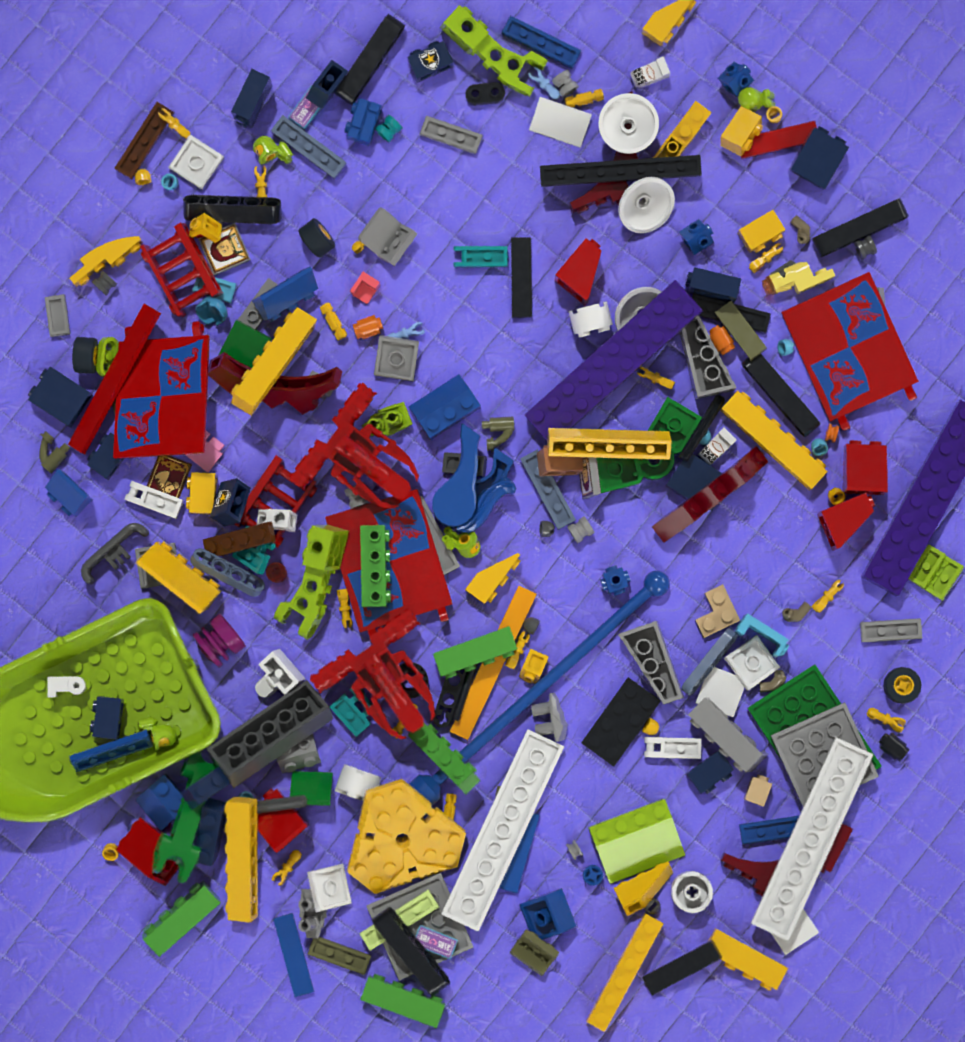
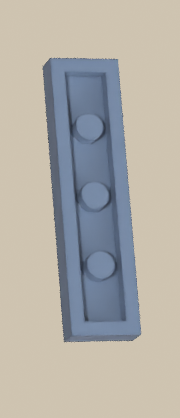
M284 115L280 117L271 129L274 135L333 179L338 176L347 164Z
M537 449L520 458L559 530L576 521L553 476H539L537 452L539 450Z

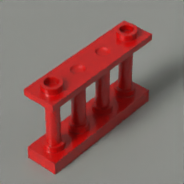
M179 223L174 226L176 232L171 238L152 249L144 244L140 248L143 251L141 252L142 258L146 263L149 262L171 303L169 305L170 310L174 315L184 317L186 313L183 308L207 294L217 298L224 293L196 241L189 236V228L185 223ZM178 242L183 243L186 248L184 253L162 266L159 265L155 258L157 254ZM188 259L192 260L195 265L194 270L169 284L164 273ZM197 277L202 278L204 282L203 288L181 301L177 299L174 290Z
M276 455L249 494L241 522L234 525L239 528L241 525L254 526L257 522L248 515L252 508H258L259 510L272 509L263 503L260 498L264 491L266 493L270 492L293 508L292 512L297 514L307 498H312L318 489L315 487L317 482L312 480L309 485L307 484L305 490H303L305 492L299 501H296L275 487L271 481L275 474L277 476L281 475L290 481L289 475L291 472L284 468V465H282L283 459ZM279 530L275 535L276 542L273 543L276 544V548L283 542L284 538L282 535L286 530Z

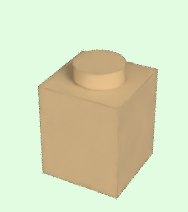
M759 774L757 777L752 776L743 799L764 807L772 783L768 782L769 778Z

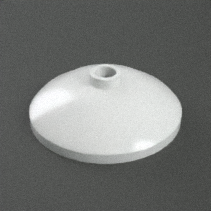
M632 93L620 94L610 99L602 108L598 122L599 132L604 142L613 150L625 154L637 153L649 147L656 138L659 129L658 114L654 106L646 98ZM626 123L631 124L632 128L628 130L624 127V125Z
M646 177L637 180L625 190L620 199L618 214L622 224L628 230L635 233H648L656 230L668 220L673 211L675 203L674 192L667 182L657 177Z
M640 287L627 293L621 299L615 311L617 331L662 291L653 287Z

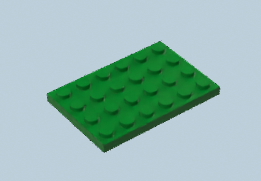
M814 664L747 709L780 758L770 735L841 703L816 664ZM859 732L867 752L873 754L871 760L877 770L882 766Z

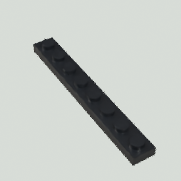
M700 155L540 166L541 187L637 181L646 177L667 179L702 176Z

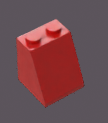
M587 238L559 269L554 279L556 283L584 306L588 303L601 256V250L599 249L601 246L595 240L591 239L589 241Z
M851 440L849 444L844 445L842 487L844 494L866 493L867 495H884L888 492L887 445H882V442L870 441L869 445L861 444V441Z
M864 493L817 514L832 551L842 547L874 512L873 507H875L871 496H867Z
M271 788L262 797L264 800L284 798L285 796L278 788L274 791ZM295 808L257 813V830L276 853L280 852L309 826V823Z
M140 817L132 824L131 830L120 840L115 850L148 878L166 886L179 867L175 861L166 860L161 872H158V874L152 872L154 850L163 832Z

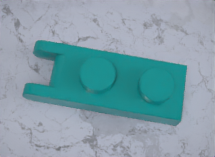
M507 246L453 247V251H461V262H454L453 267H507Z

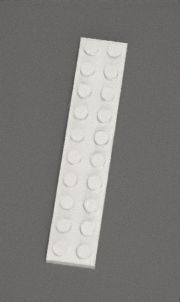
M527 729L441 913L442 915L479 931L564 746Z
M835 737L751 920V924L789 941L873 754Z

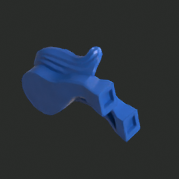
M463 423L461 424L460 463L453 476L435 492L432 499V509L436 519L443 526L454 528L459 532L470 533L483 525L501 497L505 494H514L516 492V486L512 480L507 478L514 460L496 448L494 449L491 472L482 479H477L480 435Z

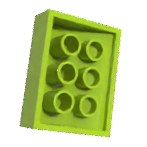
M665 798L588 827L610 884L651 869L660 863L685 856Z

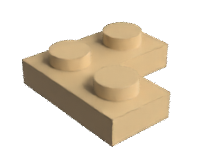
M723 584L704 593L713 612L695 620L703 638L740 621Z

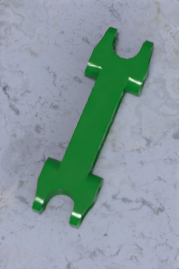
M202 750L184 759L180 775L188 778L186 788L217 768L214 763H208L202 758ZM182 797L170 836L162 833L157 841L154 850L152 872L158 874L163 869L166 860H173L179 867L178 882L185 883L192 869L197 864L201 851L200 847L192 843L200 822L202 808L206 801L191 810Z

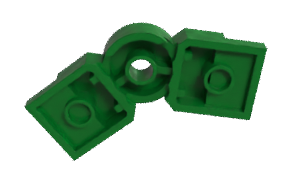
M667 397L648 431H669L671 437L670 459H659L658 464L652 465L648 459L596 457L601 489L600 494L639 485L643 478L659 480L668 475L674 465V455L681 453L702 417Z

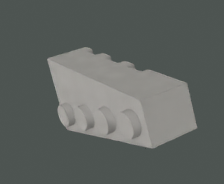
M698 315L679 332L695 400L734 391L737 388Z
M658 621L618 634L663 704L684 698Z
M705 697L688 714L692 718L690 722L697 729L701 727L706 732L704 736L711 743L716 742L720 746L718 750L726 758L730 756L735 761L733 765L740 772L743 770L745 772H752L769 755L764 750L760 752L756 748V742L751 737L744 736L741 728L732 720L729 721L727 719L728 716L709 698Z

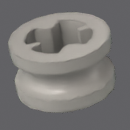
M575 840L572 841V844H566L574 860L579 855L583 856Z

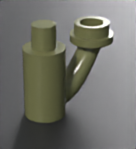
M514 417L489 418L490 421H482V429H490V432L503 431L502 435L497 439L493 440V437L487 439V451L494 452V448L510 438L514 431Z
M45 431L40 434L43 438L41 440L39 458L42 463L41 465L52 474L67 457L66 453L70 447L64 443L60 448L56 447L48 456V443L52 445L54 438Z

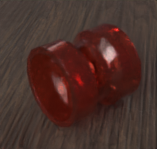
M273 562L267 567L266 576L274 583H281L287 577V569L281 563Z

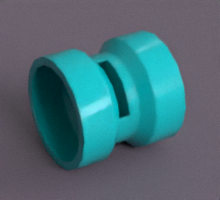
M391 115L384 119L385 122L383 124H379L375 128L376 132L388 143L393 139L395 133H399L403 129Z

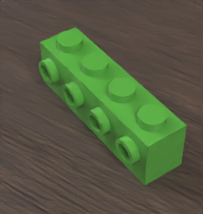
M385 525L360 526L362 607H387V603H391V590L387 591V582H391L390 570H387V562H390V550H386V542H390V530H386Z
M510 626L435 652L433 657L440 677L445 676L446 679L457 676L456 671L464 669L465 672L476 669V664L483 662L485 666L496 662L495 657L502 655L504 659L513 656L517 646Z
M424 723V726L416 732H410L408 736L465 794L480 781L475 775L477 770L469 762L465 764L462 761L464 757L456 749L452 751L449 748L451 744L444 737L440 739L436 735L438 731L431 724L427 726Z
M204 881L195 883L185 897H179L169 911L165 910L159 915V920L154 924H148L144 928L143 940L160 957L221 903L219 897Z
M376 973L373 976L369 975L360 1000L437 1028L446 1004L442 1002L443 998L431 995V998L423 995L424 991L413 987L412 990L404 988L405 984L394 980L393 983L385 981L386 977Z

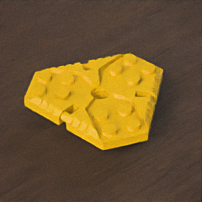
M403 779L365 791L357 825L359 834L355 833L347 872L374 894L400 885H405L406 883H411L416 878L423 879L439 872L457 868L466 831L439 808L433 809L431 802ZM399 834H406L404 837H397ZM416 866L417 870L409 872V868Z

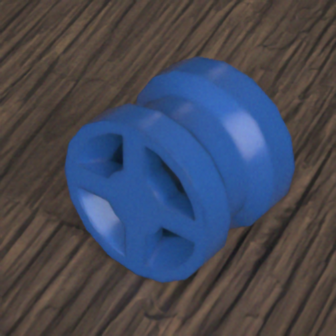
M589 865L583 871V879L589 885H598L603 880V872L597 865Z

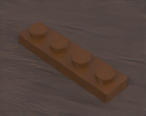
M159 102L155 103L114 168L131 180L168 124L159 117L158 112L164 115L165 113L161 110L164 108L171 113L172 117L174 115V111Z
M272 522L203 539L204 549L219 557L276 542Z

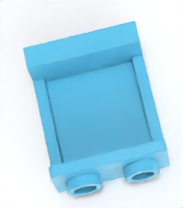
M748 613L743 616L734 632L742 636L749 627L777 645L772 653L774 658L785 654L789 647L787 644L789 639Z

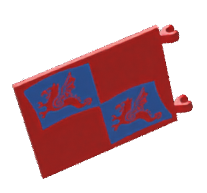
M870 272L781 312L830 422L838 419L842 430L850 429L846 414L904 389L910 401L917 398L912 385L919 382Z
M199 321L192 323L193 336L148 339L145 342L116 396L114 459L205 453L210 336L203 335L204 325ZM131 326L125 328V337L128 334ZM123 341L119 342L118 350L121 347Z
M418 489L409 491L404 499H397L394 496L382 499L383 502L400 504L394 509L369 503L325 517L327 525L349 531L340 568L360 633L368 630L369 635L372 632L375 634L377 627L384 626L385 623L398 614L402 615L405 609H410L413 616L437 609L442 622L449 620L445 607L453 603ZM385 525L386 530H390V542H386V550H390V562H387V570H390L391 582H387V591L391 590V603H387V607H362L360 526Z

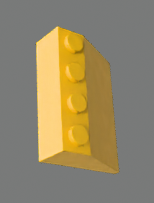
M165 541L162 543L156 542L138 559L136 564L201 614L206 611L222 592L219 589L220 585L213 579H206L203 576V571L195 567L192 568L187 564L188 559L180 553L178 555L174 554L171 551L173 548Z

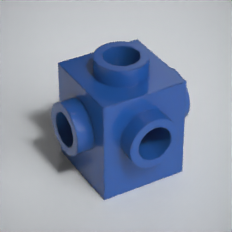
M736 62L729 65L718 77L725 90L737 97L742 89L749 87L754 81L750 75L751 70L745 64L740 65Z
M699 219L679 231L685 246L693 255L714 243L711 236L713 234L712 229L708 224L704 225Z
M617 565L606 568V573L602 574L603 579H600L603 590H607L608 594L613 593L614 596L626 592L625 588H628V582H631L627 570L623 571L622 567L617 568ZM614 576L619 577L620 581L618 584L612 582Z

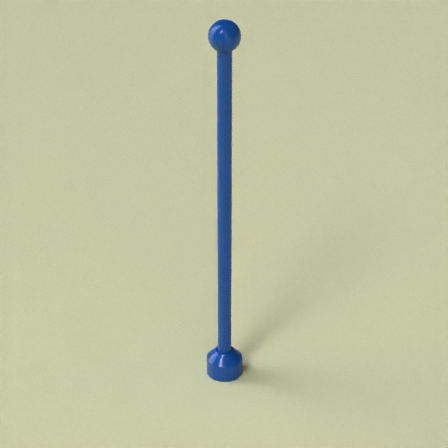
M662 571L648 573L644 579V587L459 752L464 757L462 761L466 763L651 596L659 597L664 595L670 586L668 576ZM440 769L432 777L430 775L416 776L409 785L428 799L432 807L440 800V785L449 777Z

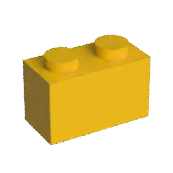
M741 106L722 133L721 146L739 156H742L745 151H749L753 144V138L755 135L758 136L763 129L762 116Z
M771 210L739 229L737 234L749 253L753 251L758 253L766 248L765 244L769 241L775 243L783 238L782 234L785 232V228L774 210Z
M191 472V477L187 478V489H190V497L186 498V509H189V513L211 515L216 499V473Z

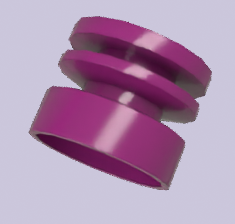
M219 613L209 621L213 631L210 632L205 627H202L201 630L205 637L203 638L198 632L194 633L193 636L196 639L197 646L207 659L220 668L223 665L219 659L220 655L228 661L230 659L226 650L230 649L234 654H237L246 645L228 621Z

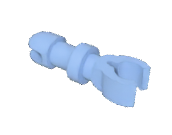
M534 67L538 71L539 78L533 77L531 73H528L530 78L536 80L540 84L539 87L545 89L552 99H559V90L550 84L548 78H544L540 69Z
M416 322L408 329L403 328L402 331L393 332L387 336L409 339L410 336L423 335L425 330L417 332L416 327L422 326V322Z

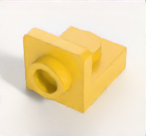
M203 213L191 221L189 236L194 238L201 234L216 243L221 239L222 224Z
M530 649L519 677L527 683L536 684L541 677L549 656Z

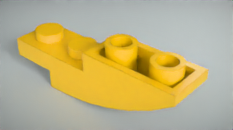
M695 101L653 158L681 156L712 112Z
M139 236L125 237L95 248L80 258L84 266L69 279L76 287L85 285L93 273H99L106 267L105 263L108 262L112 268L115 265L117 267L122 265L126 261L125 257L130 253L134 254L140 250L143 241Z

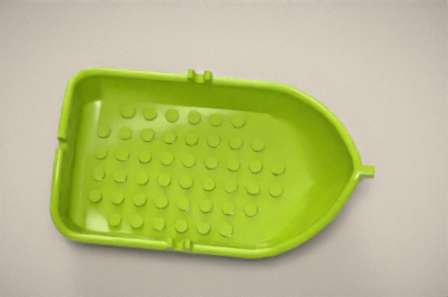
M152 598L134 601L65 636H59L49 643L42 644V647L0 667V819L26 823L49 822L64 818L207 748L217 739L221 725L219 713L197 672V669L200 667L197 660L192 659L188 653L171 614L163 603ZM48 677H81L86 682V690L78 695L71 692H57V697H48ZM97 696L124 699L119 739L141 732L138 730V720L147 718L157 719V725L169 724L176 731V741L172 746L159 747L157 751L154 750L153 746L76 772L69 757L116 740L92 737L93 733H90L91 721L95 719V712H92L93 701L97 700Z

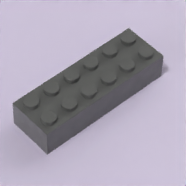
M306 680L208 747L207 751L216 767L221 768L230 781L231 786L235 788L333 720L330 707Z

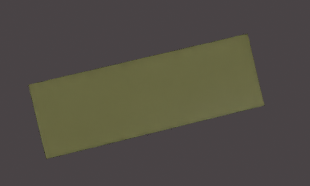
M732 301L715 312L716 316L751 361L767 350L765 344Z
M320 936L319 938L312 939L307 953L310 956L365 975L372 956Z

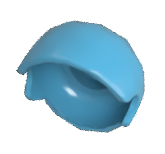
M208 296L195 307L197 316L207 325L215 322L216 326H218L228 316L226 305L216 297Z

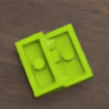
M928 544L908 579L931 595L944 601L962 573L964 566Z

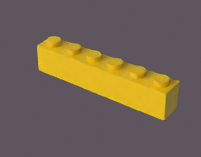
M296 307L293 313L289 312L287 314L283 327L279 326L273 335L275 338L272 342L268 340L263 348L264 353L261 356L257 355L252 363L253 368L246 370L241 379L243 380L240 385L236 384L231 392V395H233L231 404L251 416L315 328L317 319Z
M737 390L720 411L810 491L828 472L825 469L826 465L817 458L815 460L810 456L811 451L804 445L800 447L795 442L796 438L791 433H784L780 429L781 425L772 418L770 420L765 416L766 411L759 405L755 407L750 402L751 398L742 391L740 393Z
M548 428L547 450L548 456L670 459L671 437L669 431Z
M233 797L227 801L224 809L227 815V823L225 825V834L227 835V843L225 845V853L227 854V863L225 865V873L227 874L225 886L227 903L225 911L228 913V920L252 922L258 917L257 799Z
M646 913L643 914L586 1019L587 1023L604 1032L606 1031L662 928L663 923Z

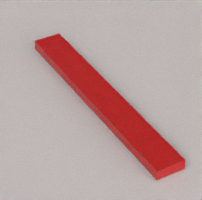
M143 304L68 443L69 446L82 454H86L161 315L159 311L147 304Z

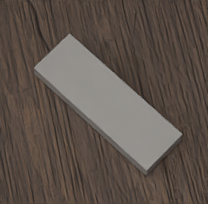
M429 116L425 117L420 131V136L473 154H477L483 136L482 134Z
M921 618L860 622L861 643L922 639Z

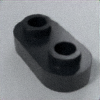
M497 82L473 84L466 89L465 97L467 102L474 106L497 104L504 99L505 89ZM493 89H497L499 93L497 95H493L491 91ZM473 91L479 93L477 97H473L471 94Z

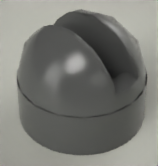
M549 521L540 522V537H549L554 534L553 529L555 526Z
M533 617L527 618L524 621V629L533 635L540 620Z
M653 898L644 908L645 911L649 914L658 913L660 902ZM654 902H656L657 905L651 911H649L648 908L652 906Z

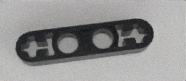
M456 671L460 677V683L457 686L450 685L449 679L445 678L436 706L435 717L433 718L436 726L444 728L450 724L466 675L465 671L463 674ZM447 693L454 696V702L451 705L443 703V696ZM440 705L445 708H452L451 713L446 712L445 717L448 718V721L443 722V724H439V720L436 719L437 715H441L443 711L442 709L439 710Z

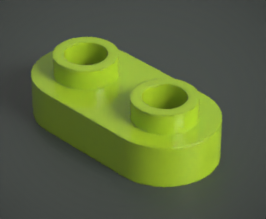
M104 337L98 344L96 371L102 377L107 373L118 352L119 343L114 337Z

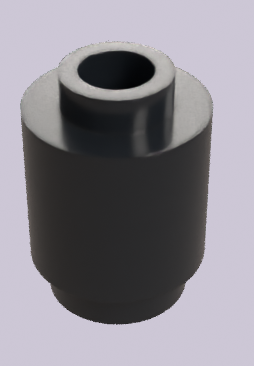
M892 732L889 735L885 733L879 740L881 744L879 748L892 759H897L899 762L910 750L906 747L907 744Z

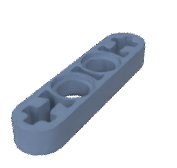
M196 549L191 556L190 561L195 568L250 596L257 597L264 589L265 584L261 578L205 549ZM214 565H220L223 571H217ZM232 574L239 575L241 580H235Z
M728 628L683 683L682 691L691 696L733 645L738 637L736 632Z

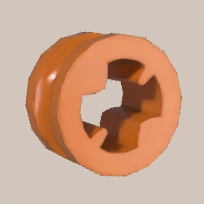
M829 423L825 441L831 440L832 443H835L839 430L838 425L833 427Z

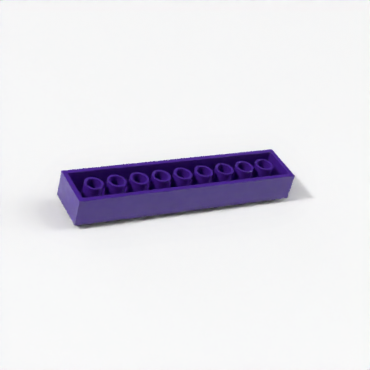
M674 280L525 414L526 418L546 440L548 438V428L572 429L703 312L702 308L678 281Z
M959 400L956 403L861 575L865 580L894 596L900 595L965 477L964 401Z

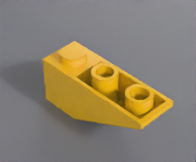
M678 0L654 12L643 27L642 34L660 47L664 42L668 44L674 35L672 31L675 26L678 28L685 20L683 15L687 10L691 11L697 2L695 0Z
M514 554L478 572L465 591L483 604H486L487 601L491 603L497 595L495 592L496 588L499 585L503 587L508 580L507 573L509 570H515L521 562L518 559L520 554Z
M668 861L656 865L647 872L639 873L635 878L623 881L614 887L627 916L645 908L673 874Z

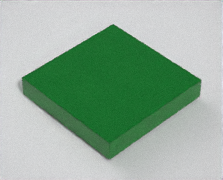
M236 320L219 355L225 352L235 360L253 368L252 363L257 355L261 356L264 353L263 348L268 340L271 341L272 338Z
M292 772L290 797L305 795L307 805L330 806L333 772Z

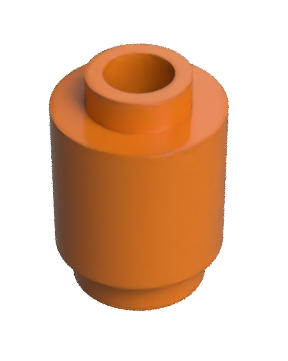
M375 315L357 320V323L352 324L357 339L362 338L363 340L381 334L380 330L383 329L380 317L376 318Z
M717 325L709 330L710 339L718 353L720 352L722 356L735 348L734 340L725 326L720 328Z

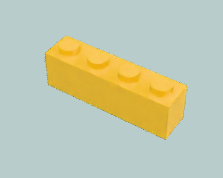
M716 928L713 930L708 941L713 939L722 955L721 960L725 961V967L733 971L736 968L743 971L742 976L751 981L756 978L761 981L760 986L769 991L772 988L778 989L788 970L786 966Z

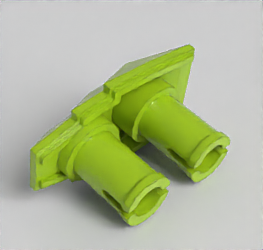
M401 402L377 410L378 413L370 416L371 419L365 422L362 427L371 424L382 431L384 435L390 436L409 427L413 423L405 403Z

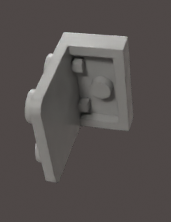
M380 207L360 233L358 239L380 259L395 266L413 242L417 233L413 229L401 224L389 212Z
M313 733L277 758L282 774L321 763Z

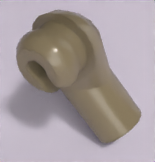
M796 215L790 223L798 229L797 241L800 244H806L810 240V226Z
M804 601L798 609L785 608L782 616L788 622H800L812 607Z
M775 671L771 682H760V692H772L786 682L784 671Z

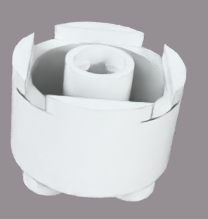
M607 301L603 302V307H600L599 304L578 308L575 314H573L572 310L568 311L574 335L578 334L580 338L591 335V330L597 329L598 332L610 330L609 326L613 325Z
M344 764L334 791L363 801L365 791L379 786L382 777Z
M686 871L674 879L671 885V897L681 910L688 913H697L709 905L713 897V888L710 881L703 874L696 871ZM691 886L697 890L693 897L686 893V891L690 890Z

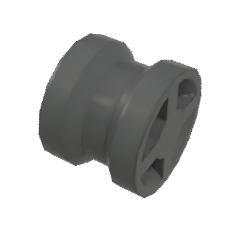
M870 235L865 236L864 240L854 241L856 251L862 260L869 254L874 255L877 253L875 243Z
M103 270L100 273V277L92 281L106 296L109 294L110 288L117 285Z

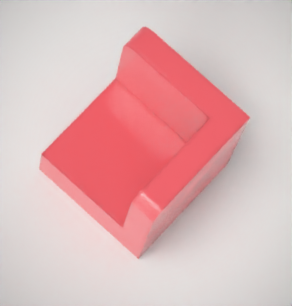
M363 271L351 288L350 294L368 304L380 287V282Z

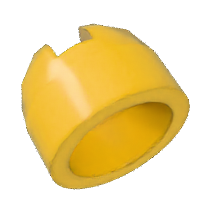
M777 106L770 107L766 112L768 121L774 124L779 123L783 117L782 110ZM778 113L780 114L779 116H777V117L771 119L773 116L777 115Z
M139 169L135 173L136 184L147 185L151 183V175L146 169Z
M834 487L829 490L828 499L833 505L844 502L845 494L841 489Z
M648 718L642 732L648 735H655L659 731V724L656 720Z
M115 843L106 844L102 851L103 858L108 861L116 860L119 852L115 849L118 846Z

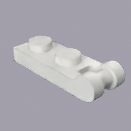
M131 481L129 485L131 487L130 491L126 494L124 500L177 519L184 500ZM138 490L143 491L140 499L136 497Z
M644 737V743H646L644 757L701 759V739ZM654 743H660V752L654 751Z

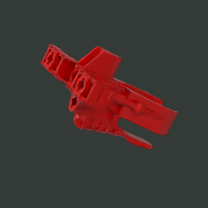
M362 382V384H358V389L354 390L345 401L343 409H339L337 417H333L332 421L338 429L327 443L320 440L314 442L315 446L308 450L309 454L305 455L295 467L296 471L289 475V480L305 490L307 484L309 485L320 471L325 460L330 459L335 463L331 475L341 484H345L354 495H359L380 507L394 509L400 504L383 502L360 478L365 474L395 498L404 499L411 490L409 482L377 458L381 451L410 466V470L415 475L416 482H418L419 473L410 457L397 445L395 440L388 438L382 431L371 424H367L360 431L353 426L354 422L359 419L373 400L372 398L377 395L376 392H373L370 387L368 388ZM373 434L378 438L381 437L389 443L386 446L382 444L376 446L370 439V435ZM343 471L355 476L352 479L357 483L355 487L347 482V479L341 474Z
M405 609L402 615L398 614L385 623L386 626L378 628L375 634L372 632L369 637L373 645L362 653L355 656L348 649L343 656H338L336 661L329 662L318 670L319 673L310 676V681L314 683L315 688L321 694L322 691L329 689L346 677L348 673L354 671L358 678L352 684L351 689L358 700L362 702L366 713L371 715L388 734L399 739L408 737L400 735L396 730H392L378 700L384 697L406 730L413 733L424 726V718L401 686L406 680L429 703L431 721L435 717L434 701L428 686L423 680V675L416 669L413 661L405 651L401 650L391 654L387 648L389 647L388 645L398 641L412 631L414 627L420 625L410 609ZM401 661L410 667L416 675L413 677L408 673L404 675L399 665ZM363 688H366L373 695L370 698L373 705L370 707L367 705L364 699L365 696L361 691Z

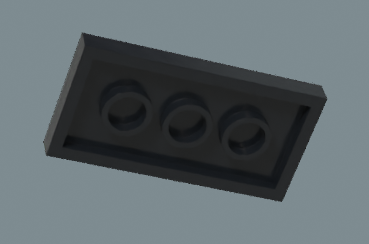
M628 677L581 743L609 764L615 766L661 700Z

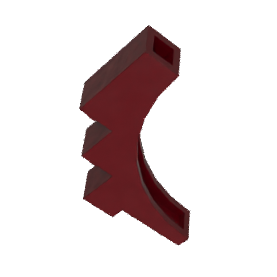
M626 123L624 125V127L628 130L632 128L631 124ZM616 151L613 161L638 159L636 153L625 154ZM626 181L598 183L585 195L570 202L572 213H583L589 210L591 205L596 204V206L607 203L609 198L612 205L617 204L619 206L620 199L628 188V184Z
M223 352L210 361L208 376L231 394L235 385L242 383L243 380L241 379L246 370H251L252 368ZM335 367L312 376H280L263 399V402L270 408H274L287 401L303 415L308 411H313L319 404L318 399L323 397L325 393L338 388L343 371Z
M757 446L754 447L708 485L662 517L652 528L663 543L694 523L705 512L719 504L730 493L749 481L756 472L768 463V460Z
M843 823L841 824L820 872L832 871L853 830L851 827ZM723 853L720 859L724 862L722 866L732 871L737 868L742 871L741 876L750 881L755 878L752 886L756 888L755 892L763 896L779 861L753 862L738 859L726 853Z

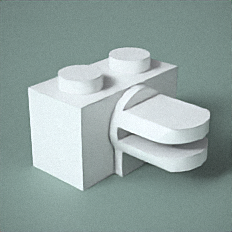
M278 649L272 651L258 664L266 674L256 683L255 690L259 696L264 698L272 696L278 689L285 695L299 686L306 678L286 655Z

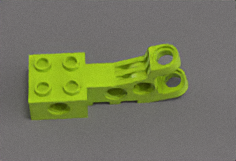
M459 5L443 22L440 29L468 55L474 56L476 54L484 61L482 66L487 70L489 68L494 70L499 75L496 79L503 85L530 97L535 87H530L519 81L518 75L524 63L544 70L548 60L533 51L525 56H521L503 48L488 34L489 32L486 30L488 27L481 20L476 21L472 17L473 13L466 6L462 8ZM461 26H468L469 32L463 31ZM491 51L499 53L500 59L498 61H493L490 58ZM508 61H515L518 66L517 69H509Z
M331 525L311 526L307 533V547L302 554V565L306 566L302 584L292 600L280 602L275 611L274 619L282 624L286 623L285 621L292 610L303 615L305 618L299 627L298 635L306 640L314 635L326 613L327 605L324 604L326 593L330 594L332 588L329 585L330 576L335 574L336 570H340L349 534L348 530ZM313 582L317 584L316 591L312 588ZM304 599L307 600L308 604L306 608L303 606Z

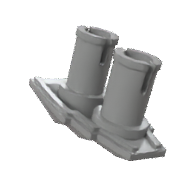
M555 692L549 693L548 702L532 704L531 706L534 717L551 714V722L535 724V732L541 736L554 734L555 741L558 742L565 740L568 724Z
M301 889L299 901V917L301 921L298 925L299 929L302 932L305 931L307 938H319L321 928L324 927V920L327 918L326 910L315 912L311 889Z

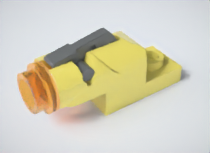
M790 260L770 273L769 276H766L765 280L761 282L767 295H775L779 292L791 290L792 287H794L796 294H799L833 279L835 273L833 269L827 270L823 268L816 271V276H813L807 262L795 263Z

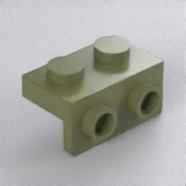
M527 929L518 938L510 951L512 956L541 976L545 974L548 967L560 953L553 945L544 942L536 933Z

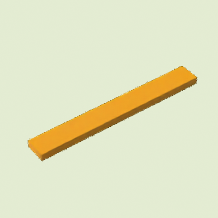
M518 586L498 630L510 626L515 640L537 594ZM502 655L495 657L496 662L484 666L482 662L469 689L459 722L454 721L450 732L466 740L469 739L506 661V658L503 659Z

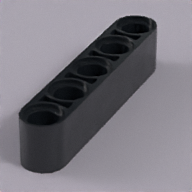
M390 14L384 18L338 86L335 95L353 105L405 28L404 23Z
M187 195L183 198L184 219L192 221L194 218L205 213L218 222L276 224L281 222V200L278 198Z
M901 198L828 230L814 237L812 241L820 257H824L854 243V241L861 240L865 236L872 235L908 218L909 215Z
M762 354L752 361L746 358L741 363L747 373L803 437H807L821 425L814 414Z
M391 907L386 908L372 919L378 932L431 995L434 996L450 984L447 974Z

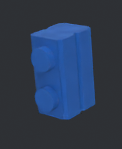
M361 98L358 99L357 103L354 102L350 114H353L351 122L347 121L344 133H347V139L370 146L382 105Z

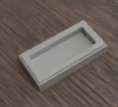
M65 294L45 297L50 337L70 335Z

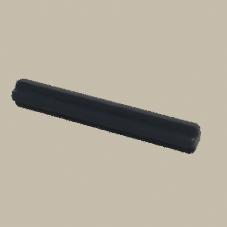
M721 395L715 396L681 451L680 459L685 462L689 461L725 402L724 397Z

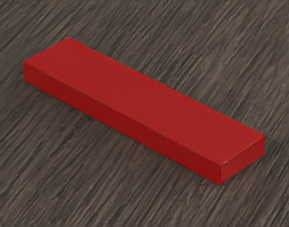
M806 122L760 133L758 136L755 135L749 151H745L741 158L745 159L803 145L811 129L817 128L816 122Z

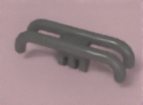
M130 523L121 529L82 565L81 576L85 583L89 585L94 584L95 580L91 575V570L104 558L115 570L119 568L114 562L116 559L123 565L125 562L120 556L123 554L126 559H130L131 556L120 544L134 532H139L144 537L148 536V529L138 523Z

